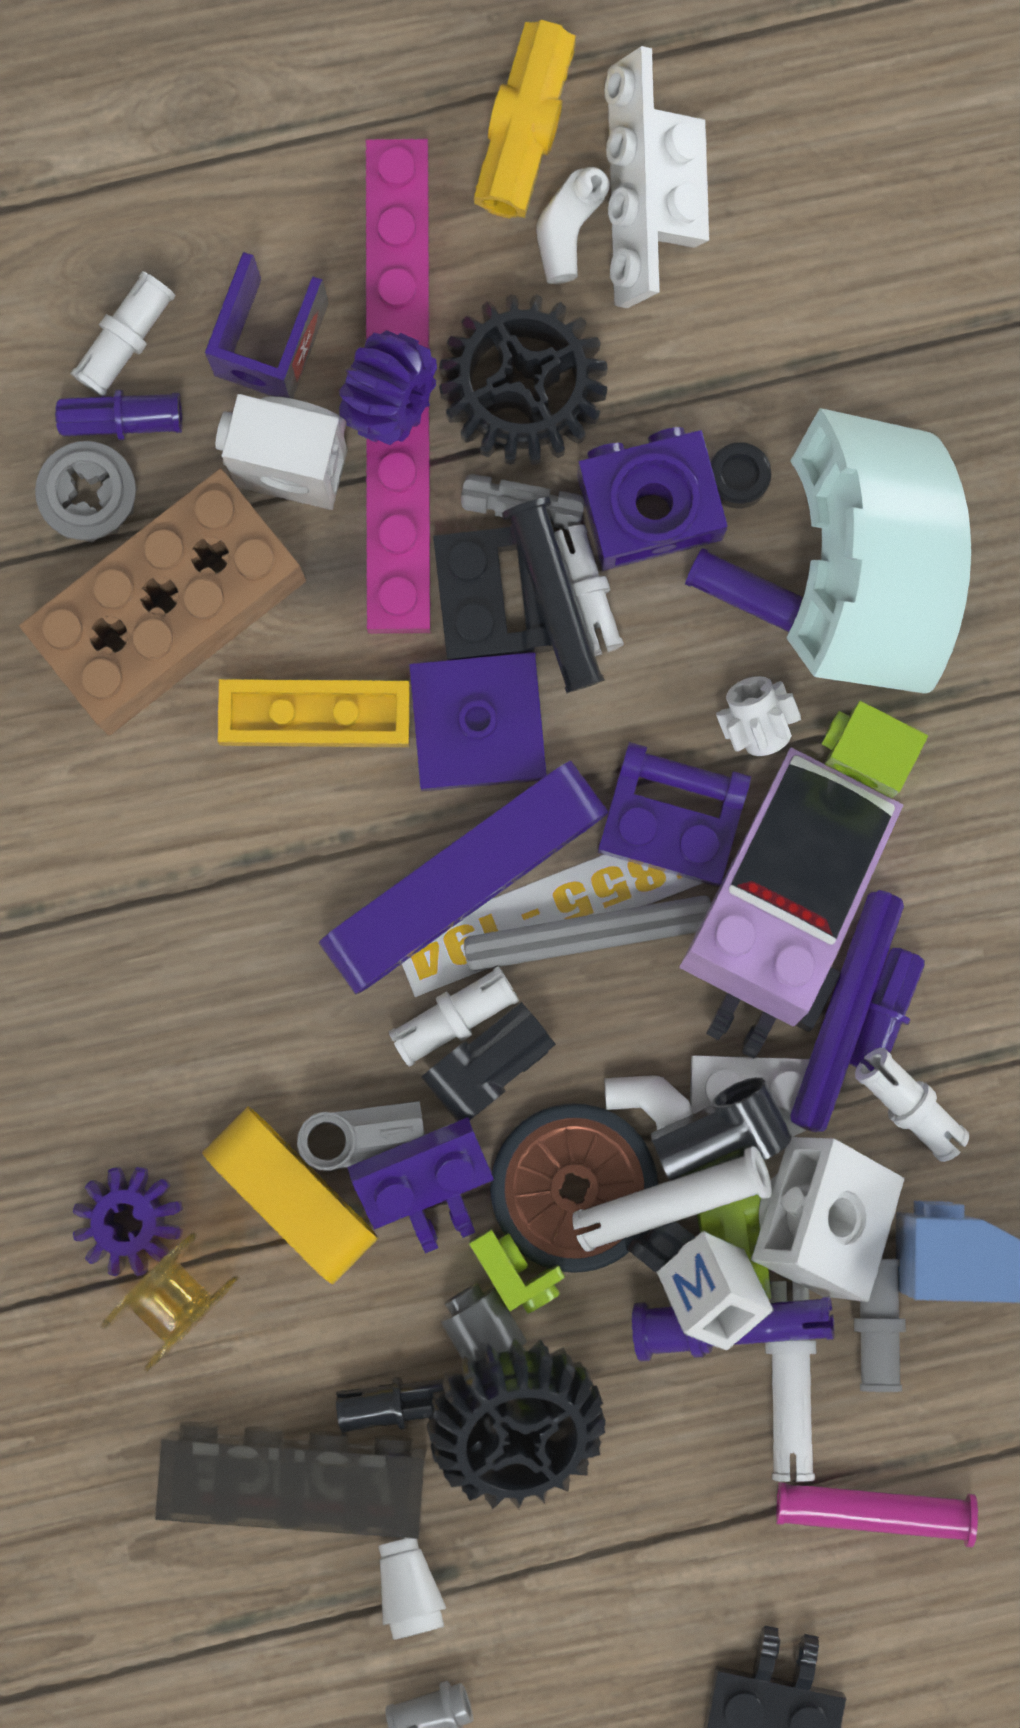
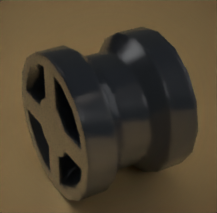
M674 1221L647 1230L643 1237L633 1238L626 1249L657 1273L679 1253L686 1243L694 1240L696 1237Z

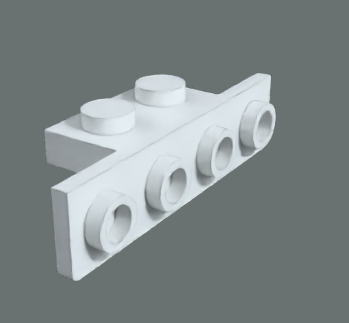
M643 46L612 65L608 69L605 83V98L609 108V138L606 154L610 162L611 198L608 206V215L612 223L613 239L610 277L614 284L615 306L629 308L660 292L658 241L694 248L709 241L705 120L654 109L652 48Z

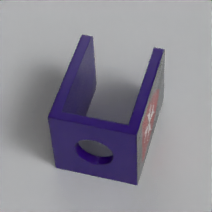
M243 252L205 350L206 357L216 377L270 396L293 399L328 307L323 279L312 277L278 368L234 353L261 282L254 255Z

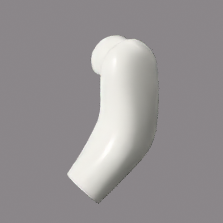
M587 167L571 173L539 217L536 227L537 239L547 283L549 284L566 283L578 277L577 237L579 229L584 221L603 202L609 191L608 177L599 168Z

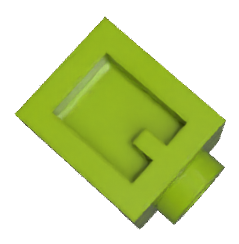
M489 1228L469 1241L471 1248L509 1311L522 1305L526 1313L529 1314L560 1295L555 1284L564 1279L565 1275L558 1264L550 1269L547 1268L525 1283L523 1282L518 1273L529 1266L510 1234L498 1240L493 1230Z

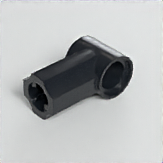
M521 1002L470 1044L465 1041L455 1048L421 1078L456 1121L467 1117L470 1121L506 1092L505 1085L520 1073L527 1071L549 1053L548 1051L556 1044L534 1015Z
M759 1077L745 1079L727 1087L713 1099L712 1106L651 1133L652 1142L659 1159L671 1181L745 1156V1150L752 1146L757 1148L763 1160L768 1159L786 1148L792 1139V1135L766 1081Z

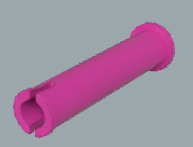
M779 1482L776 1501V1524L784 1525V1523L813 1527L964 1540L966 1547L973 1548L977 1536L978 1503L975 1494H967L966 1500L788 1485L785 1482Z

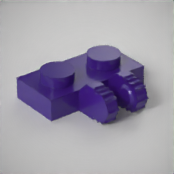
M468 1117L348 1167L353 1186L373 1229H378L409 1216L425 1254L439 1247L437 1232L432 1221L427 1218L424 1209L446 1200L450 1208L449 1215L456 1231L460 1232L462 1238L476 1233L461 1194L494 1180Z

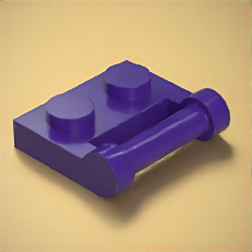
M629 742L597 853L719 887L722 883L751 776L732 771L731 777L648 754L646 753V746ZM641 777L722 800L723 804L719 818L636 795L634 792L638 778Z

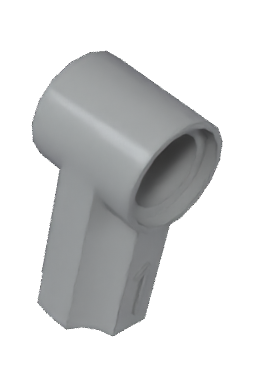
M420 1101L339 1112H321L312 1115L303 1123L298 1133L297 1146L300 1155L308 1165L318 1170L332 1171L348 1168L353 1164L424 1135ZM324 1123L338 1126L344 1132L346 1138V1145L342 1154L329 1161L314 1157L308 1146L311 1131Z

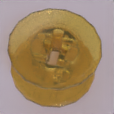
M195 1232L188 1235L121 1300L100 1325L102 1329L110 1327L131 1309L163 1341L164 1344L144 1366L143 1370L146 1373L159 1363L240 1279L238 1275L231 1277L211 1295L182 1267L178 1260L195 1242L197 1238Z

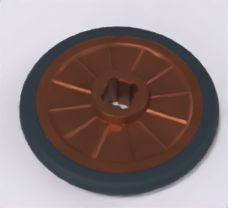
M572 1103L543 1109L529 1116L514 1128L496 1156L492 1169L494 1180L491 1181L490 1191L496 1220L504 1235L510 1234L522 1255L549 1269L558 1264L562 1272L579 1273L597 1270L618 1261L629 1253L626 1247L632 1239L643 1237L647 1231L596 1247L594 1250L587 1252L581 1247L577 1236L599 1229L601 1224L597 1223L574 1230L573 1213L580 1209L585 1210L657 1186L658 1176L653 1157L646 1143L630 1124L606 1109L587 1104ZM568 1173H574L575 1176H580L583 1179L587 1178L590 1186L586 1188V1193L583 1196L584 1200L575 1203L574 1200L561 1197L559 1189H562L563 1182L565 1181L564 1176Z

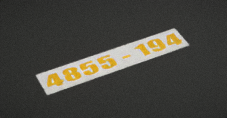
M602 855L491 899L405 961L402 966L413 994L417 997L483 971H472L467 966L464 940L468 936L646 906L702 884V882L608 855Z

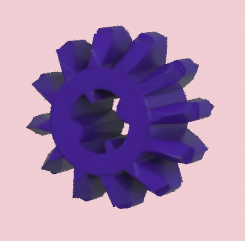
M388 330L382 334L374 332L367 338L365 347H360L356 350L355 360L351 367L345 369L347 378L345 384L339 390L340 397L343 398L339 406L340 417L346 420L347 426L357 430L358 435L373 442L379 440L391 445L395 441H404L409 436L412 426L416 427L420 424L424 409L430 406L428 401L430 393L436 386V380L433 377L437 370V360L431 356L430 349L419 345L418 340L403 333L397 335Z
M120 1167L111 1168L108 1170L107 1175L110 1191L97 1180H91L85 1185L87 1193L97 1204L77 1203L74 1205L73 1213L78 1217L91 1219V1226L75 1230L73 1237L75 1241H85L94 1237L97 1244L85 1256V1259L90 1264L98 1262L109 1252L111 1253L108 1262L109 1275H120L125 1268L128 1257L133 1272L136 1276H140L148 1272L149 1263L146 1252L160 1263L166 1262L171 1257L168 1248L159 1240V1237L169 1240H177L182 1237L183 1229L177 1225L166 1224L165 1216L181 1212L183 1206L180 1201L169 1202L165 1205H161L158 1199L170 1187V1183L166 1179H160L148 1191L145 1190L148 1180L147 1168L136 1167L131 1174L129 1185ZM126 1203L134 1206L133 1217L142 1221V1229L129 1232V1238L122 1236L123 1225L114 1222L115 1213L128 1210Z

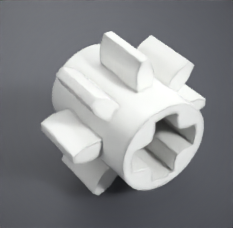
M761 676L746 678L732 686L726 696L730 708L716 713L725 739L731 740L734 750L738 752L746 748L749 754L755 756L769 755L785 747L792 737L787 724L796 723L801 720L793 693L786 692L783 682L779 681L772 684L770 679Z

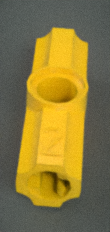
M541 19L538 22H525L507 85L502 84L497 93L488 130L490 144L482 163L474 195V204L483 207L491 214L509 219L513 217L525 218L543 155L548 156L550 154L562 110L563 101L560 99L564 82L568 77L567 73L576 45V35L569 33L559 24Z

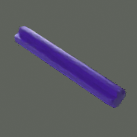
M881 890L868 894L841 974L790 1114L791 1122L804 1130L823 1132L828 1127L904 909L903 900L889 892Z

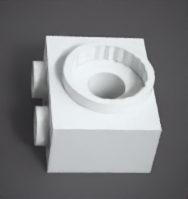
M238 394L233 413L224 411L221 416L216 435V449L223 451V465L227 466L236 487L333 510L347 455L344 439L346 421L336 413L308 402L274 396L257 399Z
M792 1137L791 1142L785 1149L779 1172L771 1179L772 1195L769 1198H761L759 1208L761 1230L751 1260L823 1297L830 1296V1298L869 1302L905 1178L836 1139Z

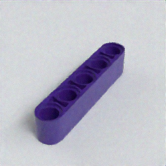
M568 761L324 936L318 944L354 994L357 995L381 980L606 816L609 811L573 762Z

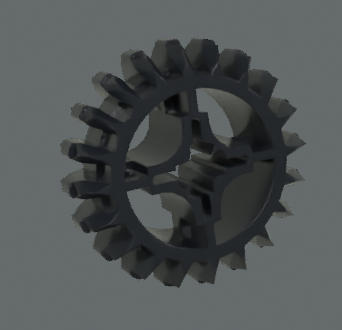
M510 294L506 297V312L499 314L496 307L487 301L482 305L485 323L481 324L475 318L465 316L462 320V329L468 338L450 336L447 340V349L455 357L440 360V374L450 380L439 385L441 399L455 402L446 410V417L450 423L466 421L460 431L461 439L465 443L474 441L481 434L484 435L480 449L481 454L485 457H490L499 444L505 446V463L509 465L515 463L517 449H528L530 463L532 465L539 464L541 462V446L548 445L551 453L556 458H560L565 454L564 441L561 436L565 435L572 442L580 444L585 439V431L579 421L587 424H597L600 418V411L591 402L605 401L607 396V386L596 381L607 375V362L592 358L600 351L601 343L598 337L580 339L586 330V321L582 317L575 318L566 325L563 324L566 306L562 302L554 305L550 313L546 314L542 312V297L536 294L530 300V310H518V299L515 295ZM517 338H534L544 341L553 347L539 352L530 351L523 347ZM495 346L499 353L501 368L493 376L486 379L485 387L473 391L471 380L475 367L482 356ZM512 361L517 371H521L526 378L534 377V398L530 390L525 389L521 382L513 383ZM572 369L576 383L573 393L567 403L552 416L548 408V397L545 392L550 386L560 381L561 373ZM492 408L494 412L506 408H515L526 415L530 424L507 422L494 416L487 410Z
M515 1338L509 1350L498 1353L491 1345L487 1344L484 1359L475 1361L464 1356L461 1365L463 1374L445 1373L442 1384L444 1391L432 1393V1413L428 1415L427 1430L429 1439L432 1442L430 1447L434 1462L438 1463L439 1469L443 1470L444 1477L449 1481L451 1488L461 1486L462 1492L466 1494L469 1501L477 1499L484 1494L485 1500L494 1509L504 1498H510L511 1502L519 1510L525 1497L536 1496L545 1504L548 1490L557 1487L569 1492V1476H587L588 1458L600 1455V1436L606 1433V1420L601 1408L603 1401L598 1386L593 1384L589 1371L583 1366L581 1361L573 1363L571 1356L567 1354L564 1348H560L550 1354L549 1348L544 1345L541 1339L528 1351L523 1350V1346Z

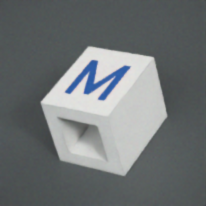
M702 1232L694 1240L686 1243L679 1253L657 1272L684 1334L726 1351L773 1311L745 1250L708 1233Z

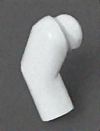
M652 1075L604 1078L606 1110L642 1108L656 1122L657 1130L693 1114L689 1100L663 1077Z

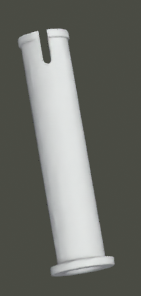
M752 1146L745 1150V1156L585 1210H577L573 1213L574 1230L597 1223L601 1224L599 1229L577 1236L581 1247L589 1252L596 1247L756 1194L763 1199L769 1198L772 1195L771 1181L760 1152L756 1147Z

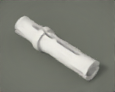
M771 1281L772 1299H770V1302L787 1301L786 1281ZM793 1282V1301L809 1300V1289ZM816 1340L765 1343V1354H772L774 1473H772V1480L790 1481V1454L795 1453L797 1482L814 1481L815 1473H813L810 1354H816Z

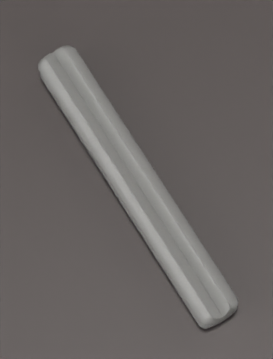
M703 895L468 936L464 940L467 966L472 971L496 968L497 966L501 967L696 933L712 902L708 896Z

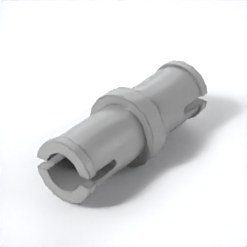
M881 1259L869 1302L860 1301V1318H854V1332H861L862 1384H860V1391H902V1385H900L899 1332H906V1319L899 1318V1260Z

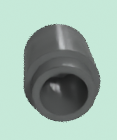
M478 1283L444 1303L450 1313L441 1319L440 1323L462 1359L464 1356L475 1361L484 1359L487 1344L500 1353L509 1350L514 1338L522 1346L527 1342L495 1287L483 1292Z

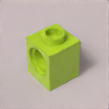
M859 701L849 715L838 711L821 743V745L831 749L824 764L892 799L900 793L929 735Z

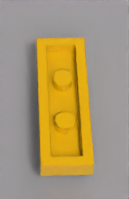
M219 679L218 743L220 746L410 747V682Z

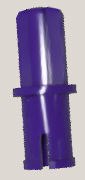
M122 389L115 390L114 396L61 398L56 403L55 421L59 434L63 436L117 434L119 440H126L127 434L170 431L182 433V403L179 392L165 395L125 396Z
M892 948L888 952L849 1065L857 1068L859 1063H861L872 1072L875 1068L864 1057L878 1048H885L891 1053L901 1025H909L911 1019L905 1015L925 966V960L919 955L901 948Z

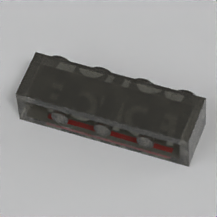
M181 1422L179 1432L170 1431L161 1439L155 1520L419 1539L427 1449L413 1448L414 1439L392 1435L375 1436L373 1446L348 1444L349 1435L335 1431H311L309 1441L283 1439L284 1430L276 1427L249 1426L245 1427L244 1436L219 1435L218 1424Z

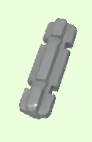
M476 474L467 475L461 494V504L465 510L486 514L487 509L495 510V516L503 517L502 512L514 506L538 498L549 497L551 505L546 507L550 521L554 523L553 527L569 530L568 527L581 524L585 503L584 498L579 494L560 491L559 496L550 495V489L502 479L499 485L492 483V477Z

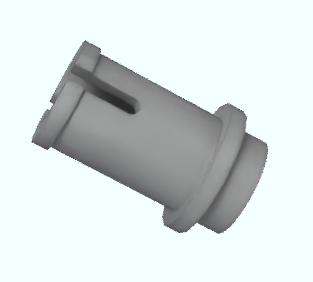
M446 1680L440 1682V1690L396 1705H387L385 1713L388 1728H463V1725L472 1723L473 1712L464 1685L459 1683L451 1686Z

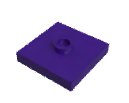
M535 653L409 664L421 792L540 781L547 775Z

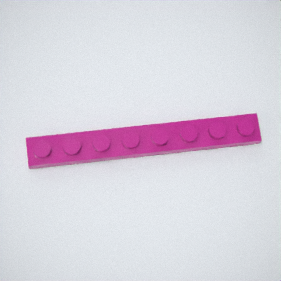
M428 139L366 140V341L374 332L382 334L388 330L397 335L403 333L419 341V345L430 349ZM428 406L421 415L420 424L416 427L412 426L409 436L404 441H395L393 444L388 445L379 440L373 442L366 438L368 634L431 633L430 406Z

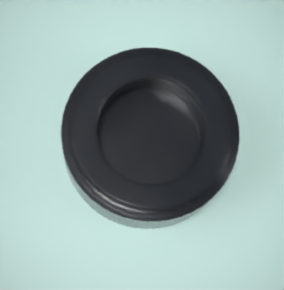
M744 442L731 443L721 448L711 461L723 505L734 509H743L756 504L763 498L769 487L772 472L768 458L759 448Z

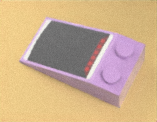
M791 747L679 968L794 1027L809 1012L827 976L902 810L903 804Z

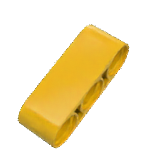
M249 1106L202 1151L203 1156L214 1169L320 1276L332 1285L379 1239L372 1228Z

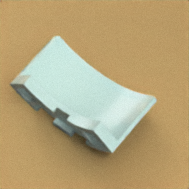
M819 408L790 462L802 481L810 509L812 527L822 528L821 560H811L805 594L794 624L786 638L814 677L929 693L937 685L953 651L962 623L970 581L971 531L968 507L958 472L943 443L936 435L930 432Z

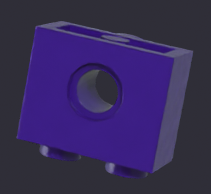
M683 427L668 428L650 435L647 438V444L624 449L623 443L605 444L587 452L588 459L578 461L577 479L582 497L584 498V505L602 571L723 541L728 525L702 430L685 434ZM646 495H656L667 502L670 512L666 517L659 520H651L639 513L636 503Z

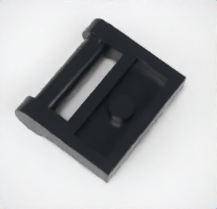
M513 526L433 536L447 661L554 651ZM517 550L526 630L507 633L498 552Z

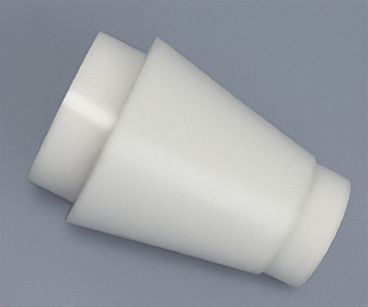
M414 1536L378 1546L381 1556L383 1625L390 1624L393 1640L444 1627L440 1610L446 1609V1606L422 1550L419 1549L417 1537Z

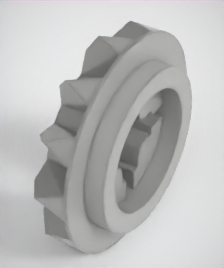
M80 441L58 449L45 461L37 477L35 495L41 515L54 530L67 539L73 538L93 543L97 538L108 534H117L127 517L134 514V501L138 488L130 466L117 451L101 443ZM74 472L77 473L80 479L84 478L90 485L98 481L103 483V486L97 490L102 510L97 512L94 507L90 508L84 501L76 505L72 503V500L78 495V491L74 486L76 482L71 477Z

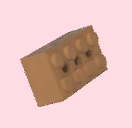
M220 468L27 618L19 627L94 722L110 736L304 584L306 579L297 561L222 468ZM213 554L217 557L222 556L221 558L226 565L217 574L211 568H205L203 563L207 557ZM163 593L168 596L173 595L171 598L176 604L167 613L159 607L153 608L156 606L154 600ZM112 632L119 635L123 634L120 637L126 643L116 653L109 647L102 648L107 645L104 642L105 638Z

